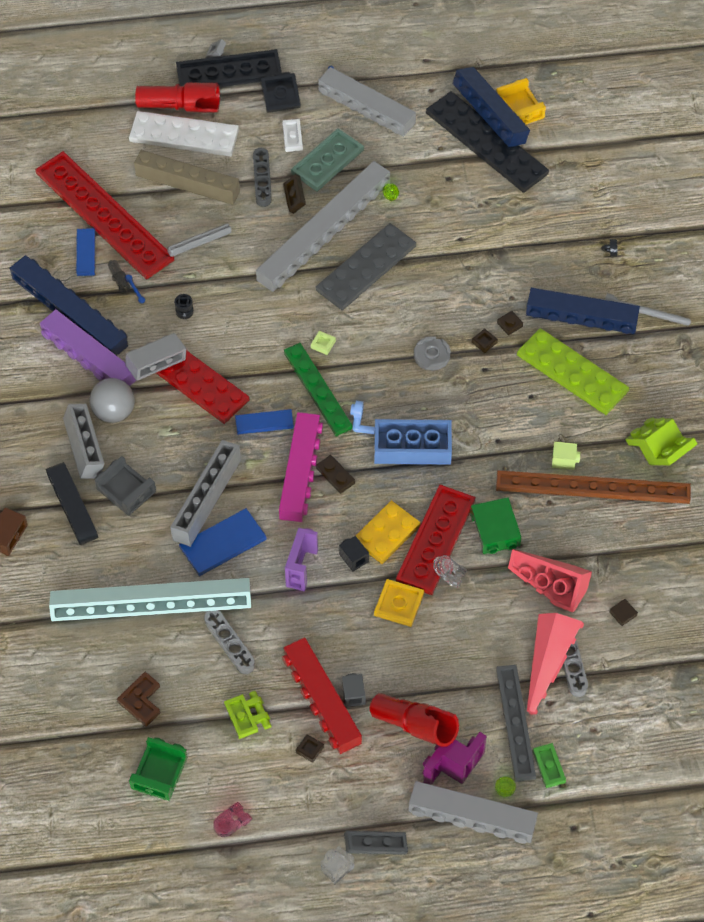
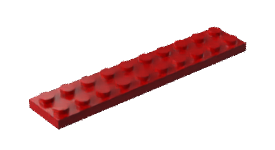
M64 151L35 169L36 174L92 228H95V231L146 280L175 261L174 256L171 257L167 249Z

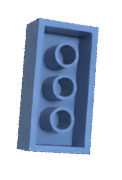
M375 419L374 464L451 465V420Z

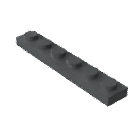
M517 665L497 666L496 673L515 782L536 780Z

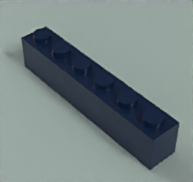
M474 67L457 69L452 84L508 147L525 144L530 129Z
M531 287L526 316L578 324L590 328H601L607 331H618L625 334H635L640 306Z

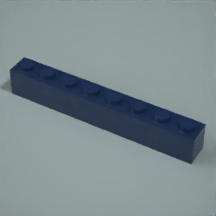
M25 255L10 267L11 277L14 281L51 311L55 309L113 354L118 356L128 347V337L122 329H117L111 320H106L97 309L91 308L86 300L80 299L72 289L66 288L61 280L55 279L47 269L41 268L36 260L30 259Z

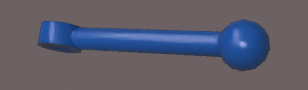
M130 274L126 275L125 281L129 282L139 298V303H144L145 298L141 296L133 283L132 276Z

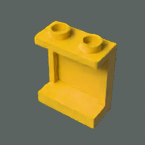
M527 78L496 89L498 95L525 125L545 118L546 110L544 103H538L530 91Z

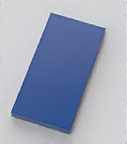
M245 508L199 533L191 547L184 544H179V547L200 577L262 543L267 538L250 512Z

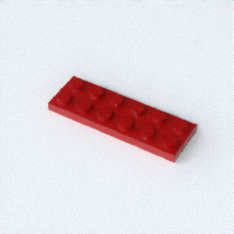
M187 350L184 361L156 372L157 375L223 424L229 421L250 401L247 394Z
M439 484L398 572L396 582L422 589L424 593L433 595L476 497Z

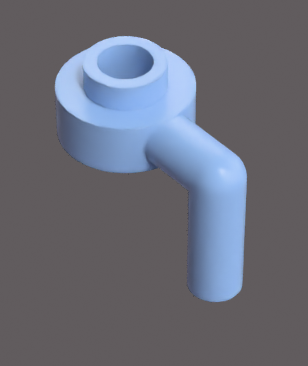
M356 400L355 404L351 405L350 415H354L353 431L375 434V427L361 425L364 401Z

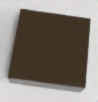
M484 328L472 338L471 343L483 353H486L498 343V339Z
M623 599L609 610V613L621 626L628 623L638 614L626 599Z
M306 734L296 748V753L313 763L324 748V744Z

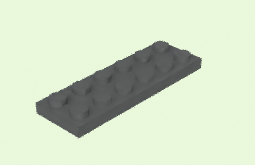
M389 223L316 286V291L343 311L416 247V241Z

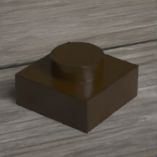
M513 311L497 319V324L508 336L523 327V322Z

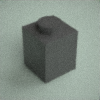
M350 673L342 676L345 707L366 705L362 674Z

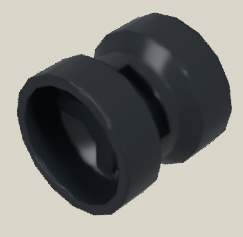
M188 294L178 295L174 300L177 317L180 319L192 317L194 309L191 296Z

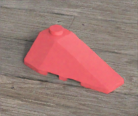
M516 549L512 550L508 569L523 581L531 584L538 593L551 600L550 602L553 605L570 612L576 610L587 592L592 574L591 571L575 565Z

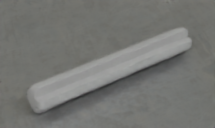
M229 224L221 225L168 247L167 252L173 257L230 234L231 227Z

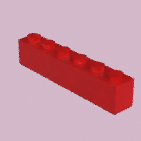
M304 637L283 647V662L286 667L290 666L293 671L291 675L295 683L299 682L302 688L300 690L304 699H309L311 703L310 709L314 716L318 715L322 731L324 733L327 732L330 736L328 739L332 748L337 749L339 754H342L361 745V733L306 638Z

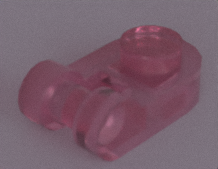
M237 802L216 817L213 823L214 831L220 837H228L242 826L247 825L252 820V817L242 810L243 806ZM236 815L238 819L234 821L232 816Z

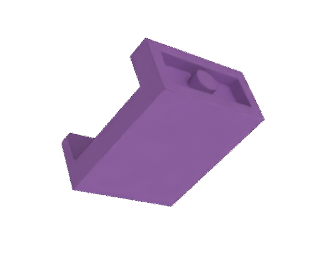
M298 528L285 566L286 587L301 591L306 590L307 570L306 566L302 565L305 553H318V533L312 529Z

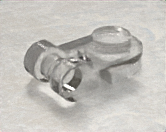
M447 555L436 557L433 563L435 572L452 587L459 588L462 583L461 578L465 576L467 569L464 566L458 565Z

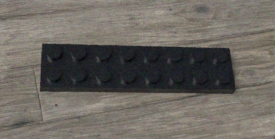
M452 91L426 109L427 115L523 193L549 174V169L519 145L508 147L482 116Z

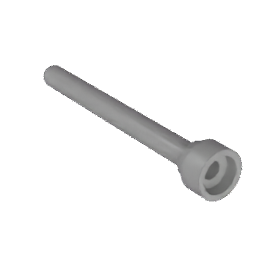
M607 293L605 300L636 305L617 300V297H614L613 294ZM640 306L639 313L687 326L691 324L689 318Z

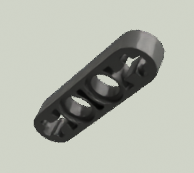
M257 148L253 152L256 203L258 206L267 207L272 202L269 153L265 148ZM260 155H263V161L259 160ZM259 168L266 169V171L263 173H260L257 170ZM260 182L267 183L266 186H259L258 184ZM262 193H265V199H262Z

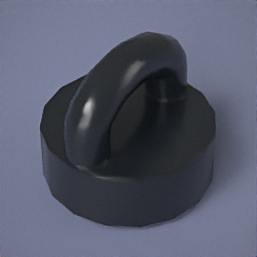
M610 239V244L603 245L601 250L610 252V257H617V240Z

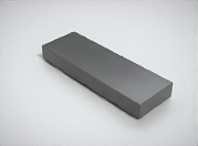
M346 831L344 833L346 853L406 855L408 853L406 832Z

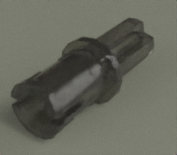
M110 260L108 267L112 274V280L116 282L120 293H126L125 287L128 291L131 288L125 278L126 274L121 270L117 260Z

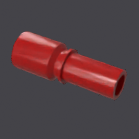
M187 82L184 86H180V84L175 86H137L135 101L137 108H175L176 110L183 108L186 112H218L220 107V88L218 83Z
M383 693L377 694L371 701L370 714L372 717L401 727L412 736L432 744L446 747L453 743L459 732V720L456 714L426 703L410 702L405 699L401 700Z

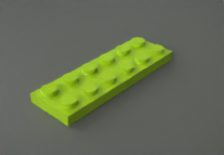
M541 328L517 351V356L605 415L629 392L627 385Z

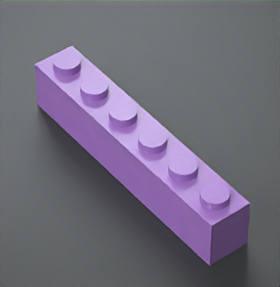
M56 309L40 322L43 337L53 341L58 349L66 351L68 356L80 362L85 370L89 369L93 372L98 380L117 378L123 380L129 386L136 381L123 360Z

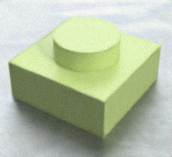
M319 331L311 343V349L328 355L336 342V337Z

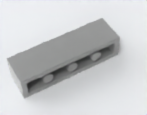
M68 404L63 420L80 479L96 478L103 469L104 461L87 404Z

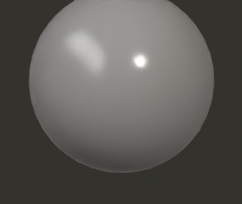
M107 378L94 386L89 402L92 412L98 419L107 423H117L125 420L131 414L135 404V397L131 387L126 382L117 378Z

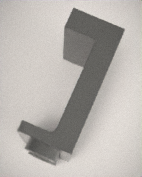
M123 456L115 459L95 479L96 489L128 516L156 492L155 481L150 477L147 480L127 465Z

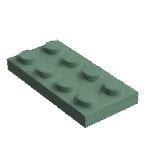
M337 128L291 169V174L300 176L302 182L318 192L364 151V146Z

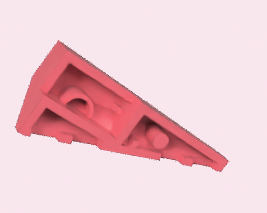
M559 613L539 614L527 712L530 715L537 714V707L541 699H545L548 686L556 679L567 658L566 653L570 645H574L576 641L575 636L579 628L582 629L584 626L582 621Z

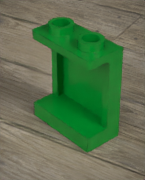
M509 497L471 505L470 516L472 522L475 521L482 543L483 554H495L506 549L513 550L521 545V534Z
M148 737L146 741L147 747L135 774L132 773L129 779L130 787L133 790L170 801L187 761V750L180 744L172 745L166 743L161 738L155 737L153 739Z

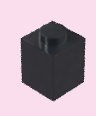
M356 536L351 539H345L339 545V555L352 572L369 562V552Z

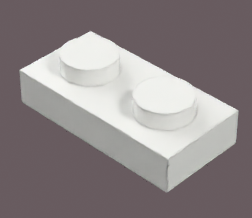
M300 119L282 120L285 152L302 151Z

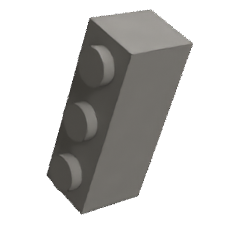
M173 333L126 353L125 366L136 381L184 361L186 347L177 335Z

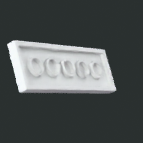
M137 111L129 141L232 157L239 126Z

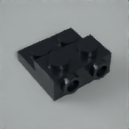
M284 72L278 76L266 75L261 78L262 94L267 113L301 108L295 73Z

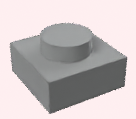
M220 39L211 44L206 58L222 56L226 42Z

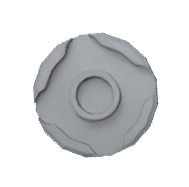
M433 336L425 337L418 341L414 348L415 362L425 370H439L450 361L451 350L443 339H436Z

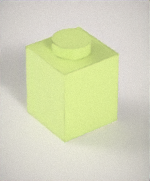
M554 442L552 468L575 470V463L580 461V451H577V444Z

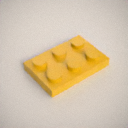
M391 500L356 537L369 552V555L383 564L420 527L421 522Z

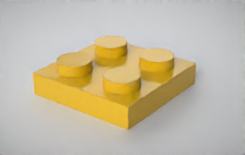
M386 579L374 610V616L412 627L424 596V590Z

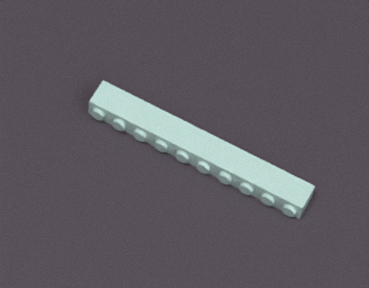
M250 578L50 591L49 608L51 621L251 608Z

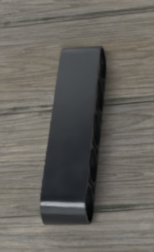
M62 462L47 468V476L79 545L98 539L95 526L65 463Z

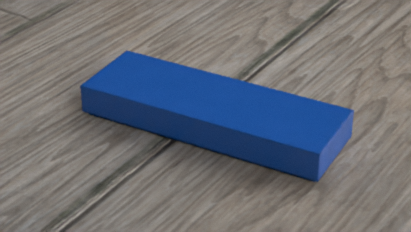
M95 228L77 229V276L95 275Z
M292 409L235 415L237 435L294 428Z

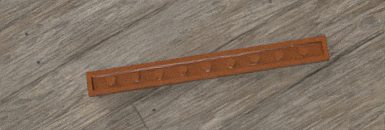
M497 470L496 491L690 504L691 483Z

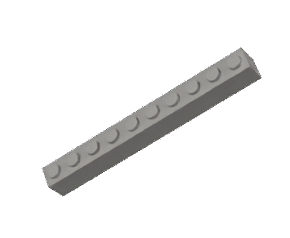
M373 161L256 269L257 281L272 292L280 288L286 279L293 276L301 265H305L313 254L318 253L320 248L332 239V236L340 232L348 221H352L360 210H364L367 204L378 196L379 192L389 186L390 171Z

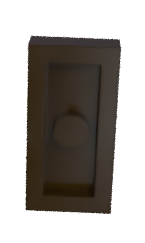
M296 174L283 183L288 210L293 214L306 205L301 178Z
M332 455L316 464V469L340 494L355 484V479Z

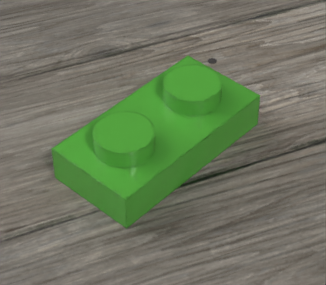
M553 743L533 748L532 752L545 787L550 788L566 783V778Z

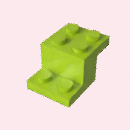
M664 417L647 419L644 422L645 425L631 431V435L625 439L629 446L640 447L649 465L670 466L697 445L695 438L682 436L673 418Z

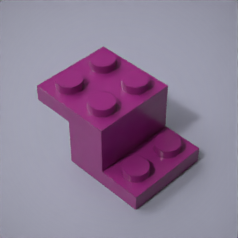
M479 732L476 737L473 736L469 740L467 746L456 739L446 747L436 745L433 755H428L423 762V783L432 785L439 774L443 772L463 784L485 754L487 736Z

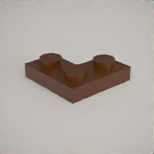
M144 672L117 698V703L147 727L161 713L160 709L148 700L160 688V683L147 672Z

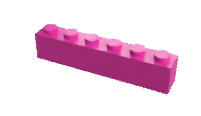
M297 412L279 506V520L303 522L304 515L308 514L306 500L311 497V487H309V484L314 481L312 467L317 464L315 451L320 448L318 435L322 434L323 431L320 415Z

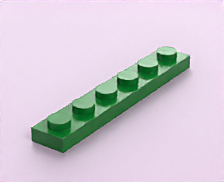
M298 343L284 349V355L334 435L338 436L352 430L350 420L302 344Z

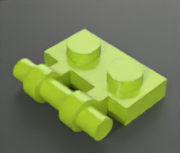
M256 691L249 693L251 699L247 701L243 694L224 701L225 708L239 739L257 733V724L259 723L263 725L265 730L271 728L270 716L268 712H265L263 700ZM255 708L257 715L252 716L250 709Z

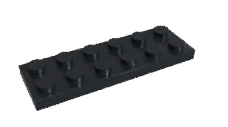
M277 49L176 62L180 86H184L187 82L218 83L219 87L257 83L261 82V78L266 75L278 76L282 73Z

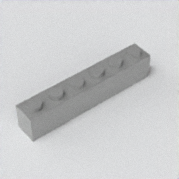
M331 67L318 80L319 92L334 99L338 103H342L351 110L357 111L366 118L372 119L379 125L385 126L403 137L416 123L415 111Z
M224 440L220 442L170 527L173 541L191 547L241 461L239 445Z
M415 781L409 802V812H412L415 816H427L437 822L446 821L453 823L457 827L473 828L474 831L479 833L489 832L498 838H512L522 844L526 842L531 843L538 812Z

